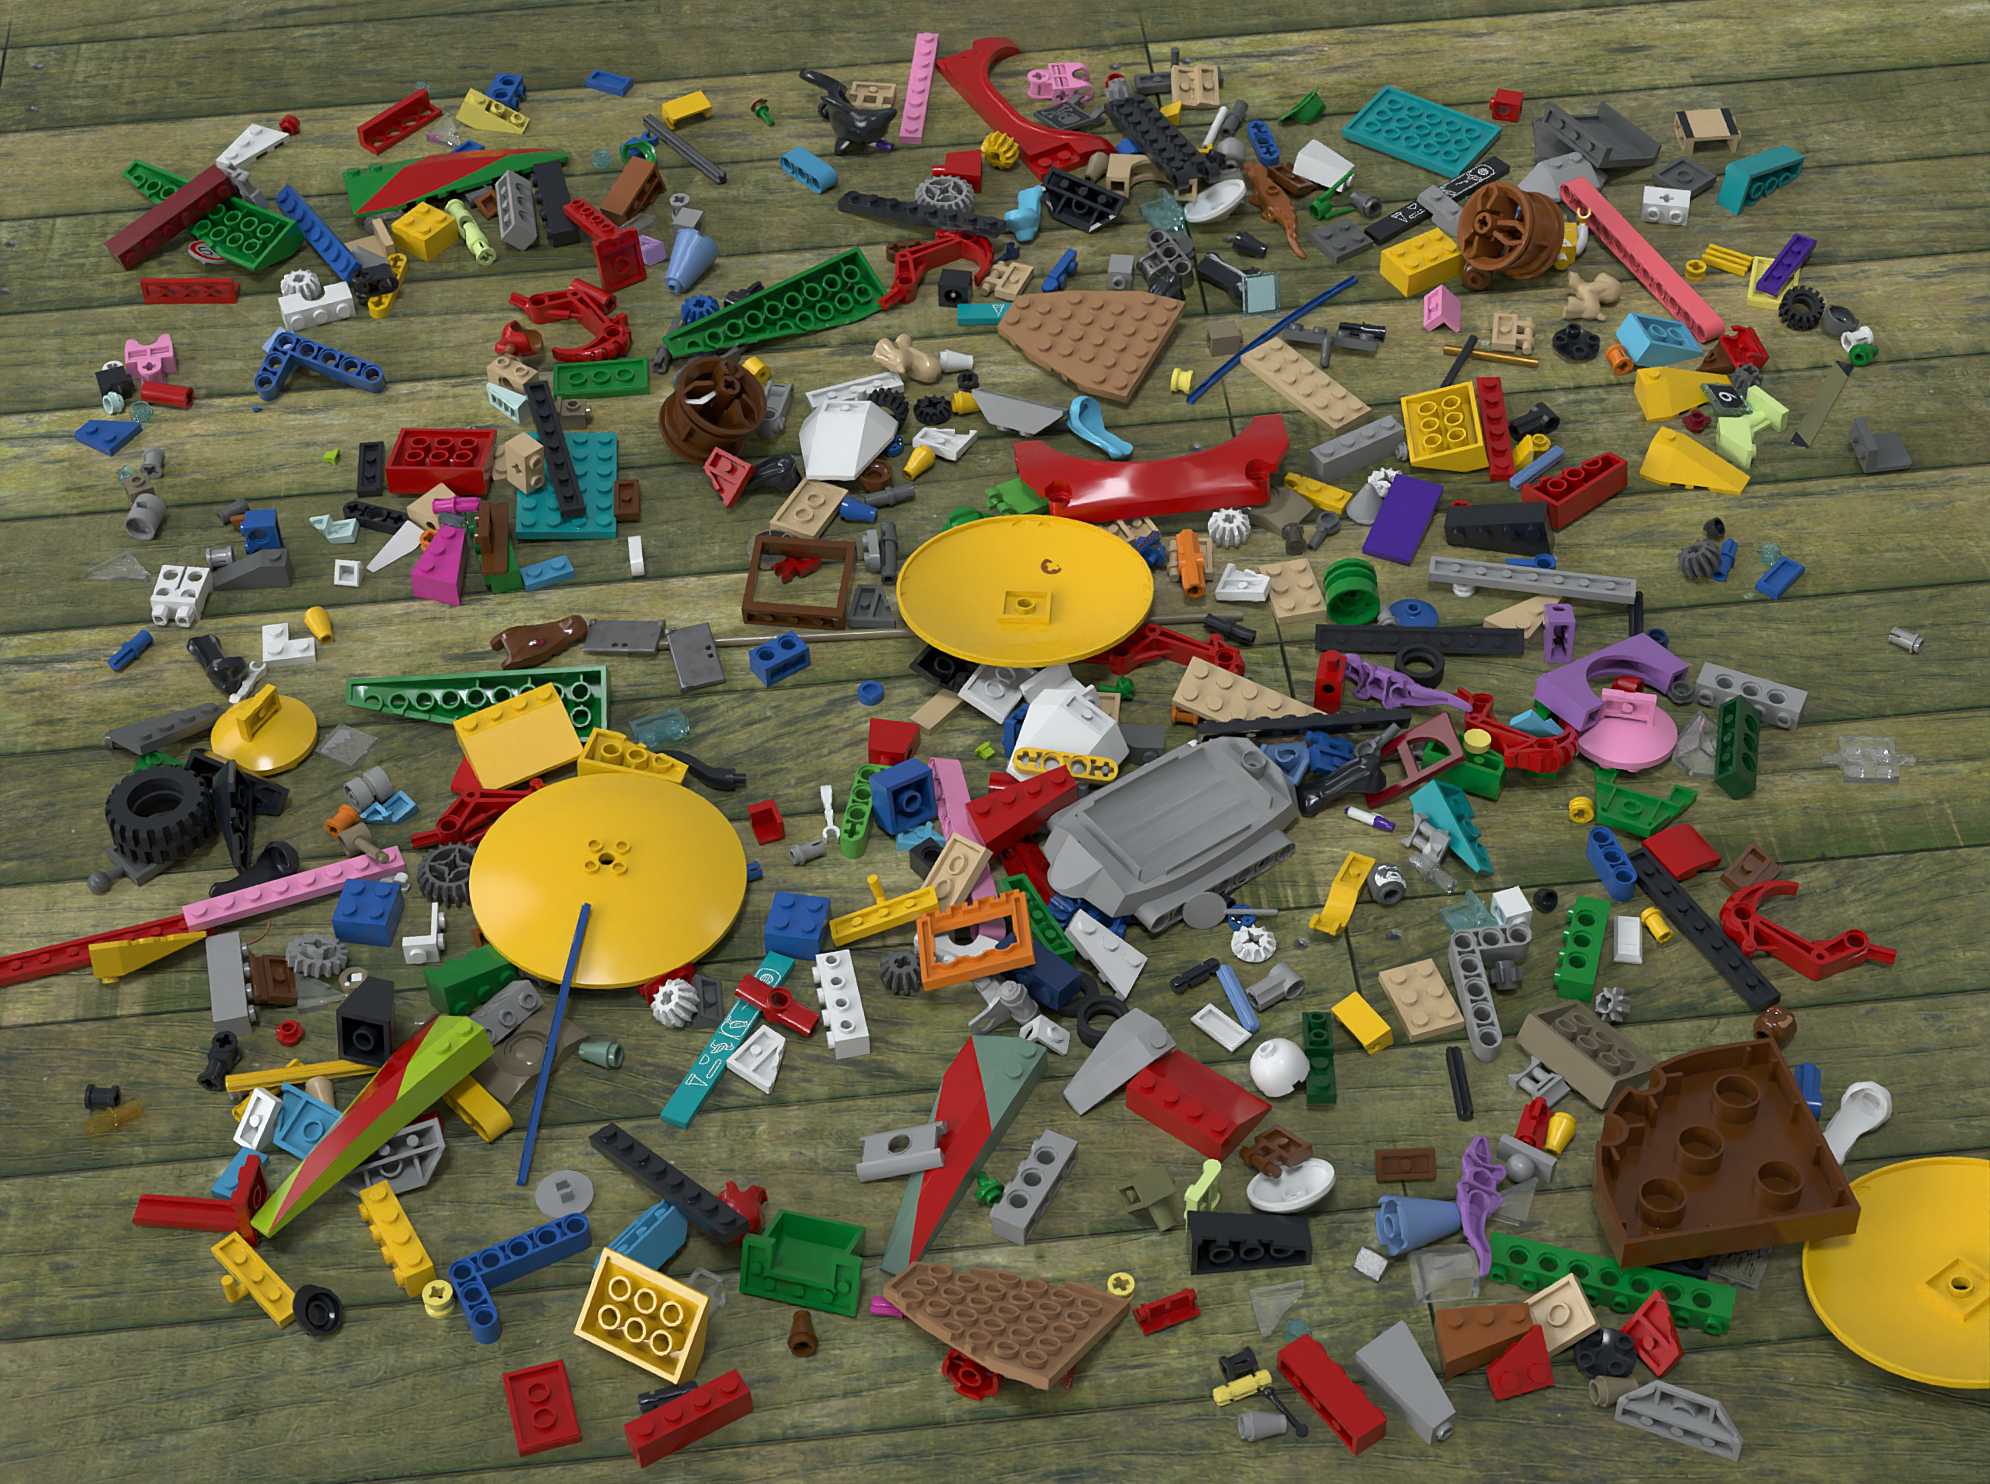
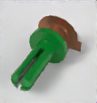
M756 98L752 102L751 111L755 112L757 117H762L767 125L771 127V123L774 125L775 121L768 113L769 107L765 104L768 100Z

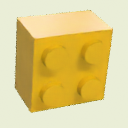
M421 202L391 224L395 246L426 262H430L459 240L456 218L425 202Z

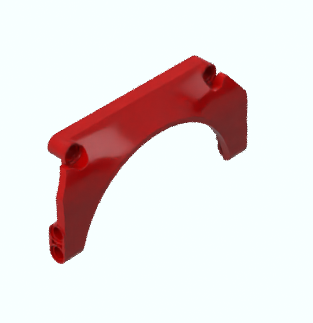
M1280 413L1255 416L1252 423L1242 433L1213 448L1185 456L1151 461L1112 462L1091 460L1061 453L1045 445L1039 439L1013 442L1017 473L1020 474V479L1030 486L1040 498L1048 497L1050 516L1064 517L1085 523L1267 503L1271 500L1269 473L1277 472L1282 460L1290 451L1288 435Z

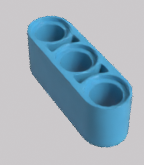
M798 146L780 157V164L783 170L815 193L819 194L838 183L836 171L803 147Z

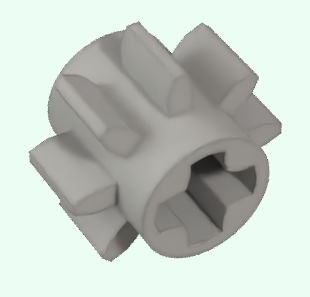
M1117 78L1109 81V88L1105 89V93L1109 101L1114 99L1125 100L1129 98L1130 94H1133L1131 83L1125 82L1124 78Z
M1604 987V992L1596 996L1595 1011L1603 1013V1021L1622 1022V1017L1631 1012V998L1623 996L1624 989Z

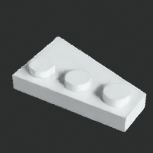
M251 124L216 159V165L218 168L223 169L229 162H232L235 168L243 169L257 161L256 157L264 152L269 154L275 150L274 146L281 142L284 145L290 142V136L284 132Z
M1079 909L1073 916L1064 934L1084 959L1090 960L1100 972L1098 976L1104 983L1108 981L1117 992L1114 994L1116 998L1123 1001L1148 958Z

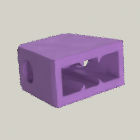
M1554 603L1546 604L1544 607L1542 638L1545 663H1571L1576 622L1570 604ZM1554 638H1560L1562 643L1555 644Z

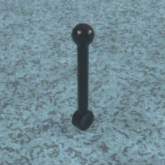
M1266 1386L1263 1389L1264 1397L1270 1398L1296 1428V1435L1298 1437H1306L1308 1435L1307 1425L1300 1424L1275 1395L1274 1388Z

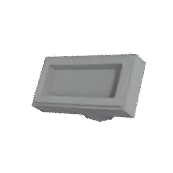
M1505 1133L1499 1139L1497 1158L1506 1162L1505 1169L1512 1181L1518 1183L1527 1182L1534 1176L1548 1184L1551 1183L1555 1176L1557 1164L1555 1157Z

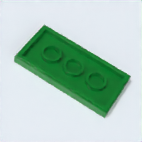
M648 357L553 365L554 402H556L557 396H562V400L650 394Z

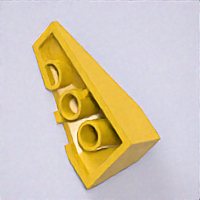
M1659 366L1637 369L1634 393L1648 423L1672 420L1679 417V413L1689 410L1691 412L1692 410H1697L1698 405L1703 403L1711 404L1718 401L1707 385H1732L1727 375Z
M1661 427L1651 441L1639 472L1640 478L1664 486H1670V483L1685 484L1687 489L1701 486L1708 487L1711 492L1741 495L1751 478L1687 435L1665 427Z
M595 727L577 761L578 777L600 773H631L659 778L682 785L689 770V765L663 753L655 754L647 750V745L639 743L636 745L628 741L627 736L624 734Z

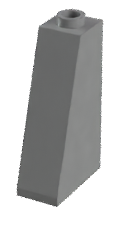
M1403 1320L1355 1353L1354 1371L1430 1446L1439 1439L1445 1440L1452 1434L1456 1411Z

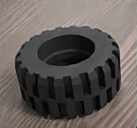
M164 764L163 767L153 765L149 766V769L146 770L139 769L134 772V775L124 777L120 785L116 784L106 800L105 816L114 845H116L117 850L131 860H139L142 864L155 862V864L159 865L170 860L176 862L182 856L188 857L192 855L196 848L200 849L205 844V839H209L216 823L215 811L206 782L194 771H188L187 768L179 765L177 768L172 764ZM172 811L160 817L148 818L159 812Z

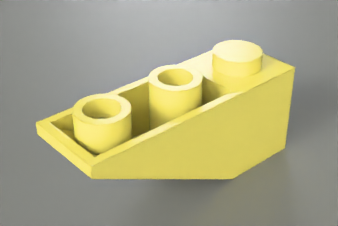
M470 88L455 118L475 129L523 134L530 120Z

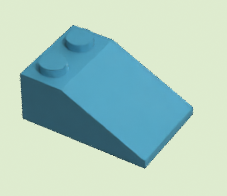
M1630 312L1615 333L1634 364L1639 367H1659L1701 357L1704 354V351L1685 323L1681 321Z

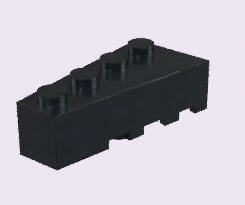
M1548 502L1448 506L1444 524L1448 545L1536 557L1539 554H1550L1553 556L1555 535Z

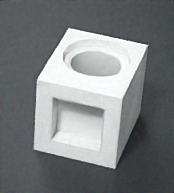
M1518 886L1493 893L1490 912L1498 925L1520 923L1530 928L1533 910Z

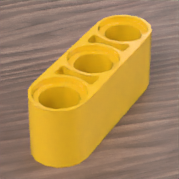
M469 1074L442 1095L445 1102L487 1143L513 1127V1121L508 1112Z

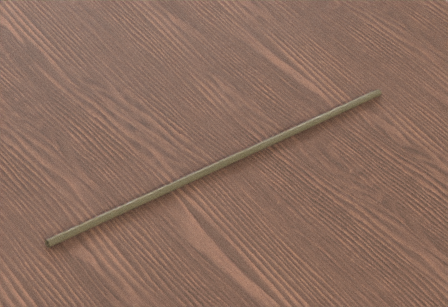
M1243 611L1147 615L1141 625L1204 622L1208 613L1228 621L1230 619L1236 621L1243 620ZM910 627L796 633L803 642L919 637ZM785 633L713 637L716 647L763 645ZM660 639L657 650L669 649L667 639Z

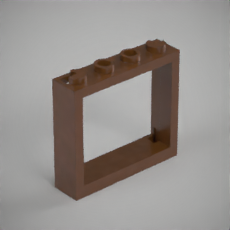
M756 535L741 608L744 624L832 631L845 630L858 560L856 542ZM777 555L844 560L837 607L753 602L762 556Z

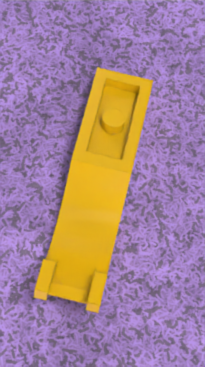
M1350 851L1332 882L1331 890L1321 915L1314 913L1309 922V928L1318 929L1334 936L1345 930L1353 914L1357 899L1367 883V876L1376 866V859Z

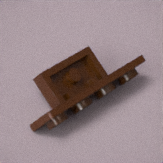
M479 502V513H475V525L478 530H474L475 545H480L482 576L507 574L509 505L507 502Z

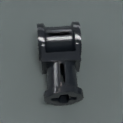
M231 1031L219 1032L212 1038V1047L207 1055L209 1063L204 1072L197 1077L199 1085L209 1091L217 1092L221 1090L225 1074L230 1075L234 1066L238 1065L241 1061L242 1055L237 1047V1036Z

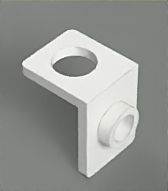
M1039 1015L1020 1029L1019 1037L1025 1039L1027 1033L1033 1028L1027 1040L1032 1042L1038 1040L1061 1056L1067 1054L1070 1033L1045 1016Z

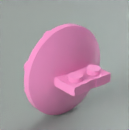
M1603 688L1601 697H1598L1605 703L1598 724L1581 732L1575 729L1578 736V750L1583 755L1597 762L1601 768L1624 769L1633 773L1658 765L1668 759L1675 750L1678 737L1677 728L1672 718L1664 710L1656 706L1657 695L1637 692L1629 693Z

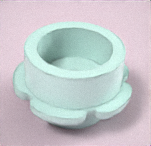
M109 392L108 395L103 397L104 409L108 414H120L124 407L122 396L116 392Z

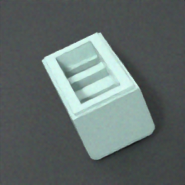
M490 382L486 384L489 403L514 422L522 425L531 416L526 396Z

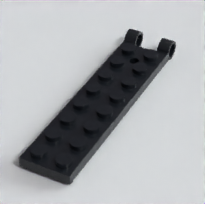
M1134 95L1132 98L1125 100L1114 99L1110 103L1104 104V109L1107 110L1106 114L1171 182L1175 190L1188 188L1189 179L1203 176L1207 183L1220 181L1221 172L1218 164H1211L1145 95Z

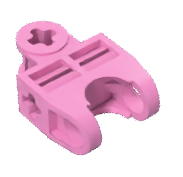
M1048 63V70H1033L1028 73L1030 87L1028 88L1027 95L1033 100L1052 99V104L1056 105L1068 101L1079 89H1089V92L1083 95L1085 99L1079 101L1081 103L1086 102L1092 98L1094 93L1092 85L1086 82L1090 76L1089 69L1083 63ZM1078 70L1086 72L1083 76H1074V73Z
M162 334L151 345H141L136 339L127 340L124 349L125 364L128 374L131 373L132 379L141 378L142 385L145 381L166 384L165 374L177 373L176 356L169 334Z

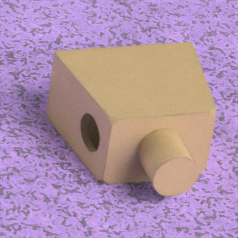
M440 483L407 507L410 521L423 531H438L442 524L465 529V531L468 529L466 512H461L460 515L433 513L432 501H434V498L445 499L455 496L443 483Z

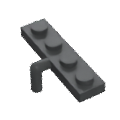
M1178 47L1171 48V68L1173 65L1179 66L1180 49ZM1216 66L1218 67L1219 86H1223L1224 78L1220 66ZM1171 71L1134 75V83L1138 95L1172 92Z
M1290 323V326L1284 327L1282 332L1283 339L1322 344L1321 366H1329L1332 346L1376 352L1379 346V339H1375L1373 334L1360 333V336L1350 335L1351 332L1347 330H1336V333L1327 332V328L1314 326L1313 330L1304 329V325L1298 323Z

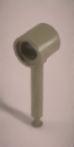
M363 822L337 834L339 844L348 858L365 852L382 864H386L389 861V855L374 846L372 835Z

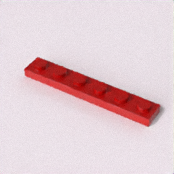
M1476 377V392L1489 462L1490 481H1510V478L1516 473L1500 377Z

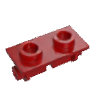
M692 961L681 968H676L655 978L649 983L637 986L639 994L641 996L646 995L649 1008H651L650 1005L655 1001L653 995L658 994L660 991L659 985L665 986L668 979L675 981L678 978L688 984L691 983L695 975Z
M1536 1097L1531 1101L1530 1105L1525 1104L1514 1138L1542 1151L1547 1136L1549 1119L1554 1115V1111L1548 1110L1545 1098Z
M1187 1287L1183 1288L1181 1292L1148 1304L1142 1303L1139 1308L1132 1310L1144 1335L1201 1315L1195 1303V1300H1197L1196 1292L1193 1288L1188 1290Z

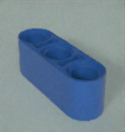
M1603 826L1592 828L1589 832L1586 850L1589 861L1612 899L1618 902L1631 900L1634 896L1637 879L1634 867L1609 828Z

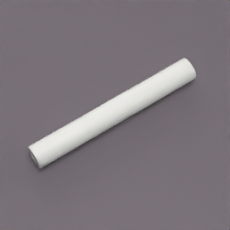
M1223 106L1220 108L1201 149H1208V143L1213 144L1229 111L1227 107Z

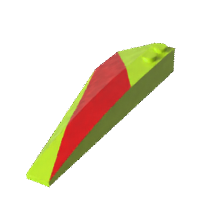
M439 1015L397 1049L250 1221L251 1225L268 1238L272 1237L494 1053V1049L485 1028L468 1017Z

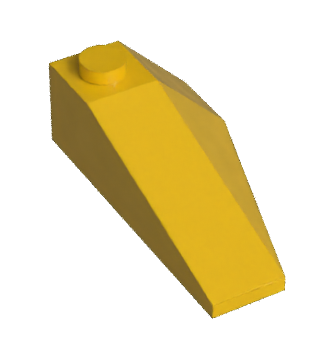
M207 931L167 935L166 937H148L134 941L122 940L89 945V952L95 979H102V984L120 982L119 976H126L208 937Z

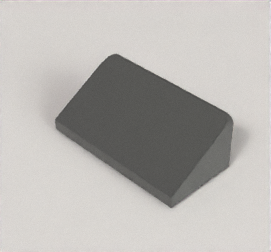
M695 974L690 985L698 992L697 997L700 1002L695 1006L698 1012L691 1015L689 1028L693 1030L717 1028L724 1020L721 981Z

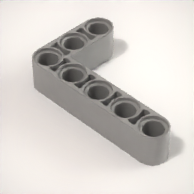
M1515 923L1458 930L1453 933L1450 940L1448 959L1472 1052L1475 1058L1483 1063H1490L1497 1059L1502 1042V1034L1483 964L1503 960H1520L1526 957L1531 943L1532 932L1524 924Z

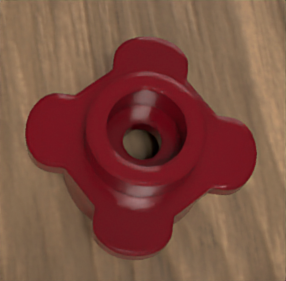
M1692 410L1688 416L1682 418V423L1686 425L1688 431L1701 433L1705 430L1706 424H1711V418L1705 416L1699 410Z

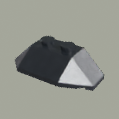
M1053 166L1050 167L1041 184L1051 217L1089 234L1117 219L1128 199L1123 195Z

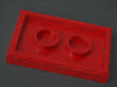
M563 1359L502 1374L520 1457L582 1442Z

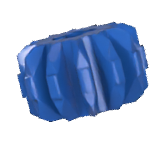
M703 294L697 297L692 295V299H685V303L681 305L682 321H685L687 326L719 311L717 300L712 299L711 295L704 297Z
M1056 891L1055 896L1050 897L1051 901L1046 906L1065 932L1075 913L1081 909L1088 914L1092 903L1084 898H1071L1061 895Z

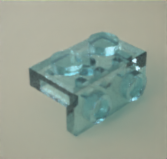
M1164 187L1159 189V199L1139 205L1140 215L1152 229L1159 227L1163 228L1166 232L1184 230L1185 209L1182 206L1180 207L1173 195L1169 194Z
M679 707L629 722L630 731L636 744H645L647 748L690 735L688 718L686 714L682 715Z
M1472 889L1466 891L1465 901L1440 910L1439 917L1452 935L1458 930L1499 925L1497 919L1486 910L1482 898L1477 897Z

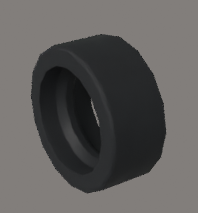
M1422 643L1409 644L1397 652L1394 671L1407 675L1422 687L1434 689L1442 682L1445 661L1441 652L1431 645ZM1412 662H1422L1432 666L1434 669L1426 673H1417L1410 671L1405 665Z
M1098 995L1087 999L1077 1011V1034L1080 1040L1088 1047L1095 1049L1107 1031L1092 1029L1087 1025V1021L1097 1015H1110L1119 1019L1130 1012L1127 1005L1119 998L1109 995Z

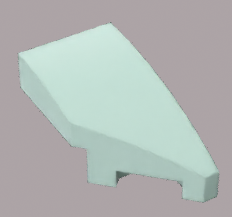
M323 515L309 519L312 526L330 543H352L356 540L360 526L356 518L333 522L330 515Z

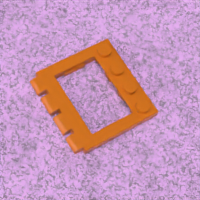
M1019 889L1000 893V898L996 899L995 895L973 900V905L970 906L968 902L946 907V912L943 913L941 909L921 913L922 918L916 919L921 978L925 991L940 989L960 982H968L972 979L996 975L1000 972L1036 964L1028 900L1025 892L1020 893ZM1012 915L1013 930L1017 937L1016 943H1012L1008 948L1002 950L997 948L985 950L975 957L965 955L955 958L951 963H936L937 953L934 934Z

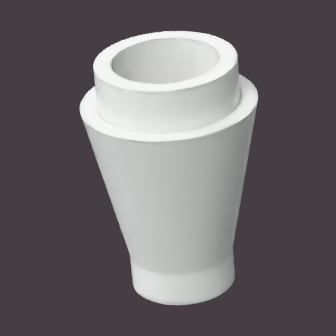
M947 349L944 352L939 351L938 361L942 368L941 371H944V373L966 369L972 370V355H965Z

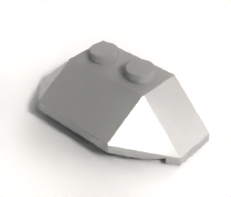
M1576 151L1539 162L1518 185V188L1526 192H1539L1549 196L1555 202L1564 201L1559 191L1562 183L1578 177H1584L1597 191H1600L1608 180V175L1602 168L1596 167L1583 157L1581 153Z
M986 388L972 389V396L988 422L997 425V429L1002 431L1015 429L1019 430L1020 435L1033 437L1034 434L1043 432L1069 414V409Z
M435 1118L402 1128L339 1180L336 1185L360 1197L359 1191L384 1180H387L395 1195L428 1185L446 1148L439 1119Z
M1658 1380L1627 1393L1618 1399L1614 1420L1736 1462L1738 1461L1743 1438L1720 1401Z

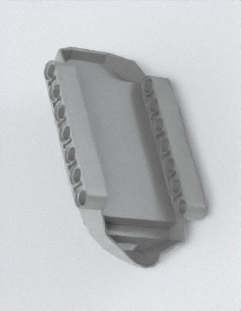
M1219 737L1216 739L1211 738L1209 741L1193 747L1190 744L1181 745L1061 809L1050 817L1046 826L1051 834L1043 847L1050 863L1047 872L1048 882L1061 895L1071 898H1084L1112 918L1134 914L1152 933L1159 932L1183 918V906L1193 895L1201 892H1213L1219 895L1224 890L1228 892L1280 864L1293 854L1296 844L1282 831L1299 814L1295 785L1248 738ZM1262 861H1264V864H1263L1262 866L1258 867L1259 864H1260ZM1246 878V880H1245L1244 882L1238 883L1239 881H1241V880H1243V879Z

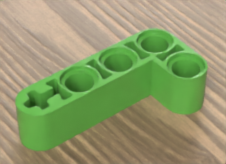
M865 764L857 770L840 829L841 853L844 857L857 859L864 855L875 819L869 776L892 766Z

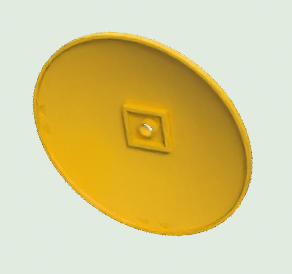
M1033 514L984 518L953 527L938 534L910 555L899 573L896 587L898 608L903 619L924 641L943 652L967 661L1012 668H1036L1067 664L1100 654L1116 646L1134 633L1149 614L1154 596L1153 578L1146 561L1123 539L1107 530L1082 521ZM1045 558L1049 559L1052 563L1047 562L1045 564L1048 566L1047 570H1058L1060 567L1061 571L1056 574H1046L1041 569V563Z
M590 774L563 780L539 789L510 807L496 820L481 840L473 858L469 878L470 901L479 928L497 952L520 969L538 978L557 984H562L582 905L585 903L590 904L591 907L570 986L587 989L624 988L649 983L655 978L676 968H681L691 961L693 964L715 947L732 927L744 902L747 888V866L741 841L730 822L714 805L690 789L664 779L638 774ZM604 860L614 861L610 865L601 864Z
M1968 1157L1915 1159L1874 1170L1854 1180L1849 1186L1861 1207L1856 1234L1830 1237L1818 1241L1810 1240L1804 1243L1802 1262L1804 1285L1817 1315L1826 1327L1853 1352L1889 1372L1932 1385L1967 1389L1990 1388V1160ZM1954 1286H1956V1287H1963V1286H1965V1287H1967L1968 1289H1965V1290H1957V1289L1954 1288Z

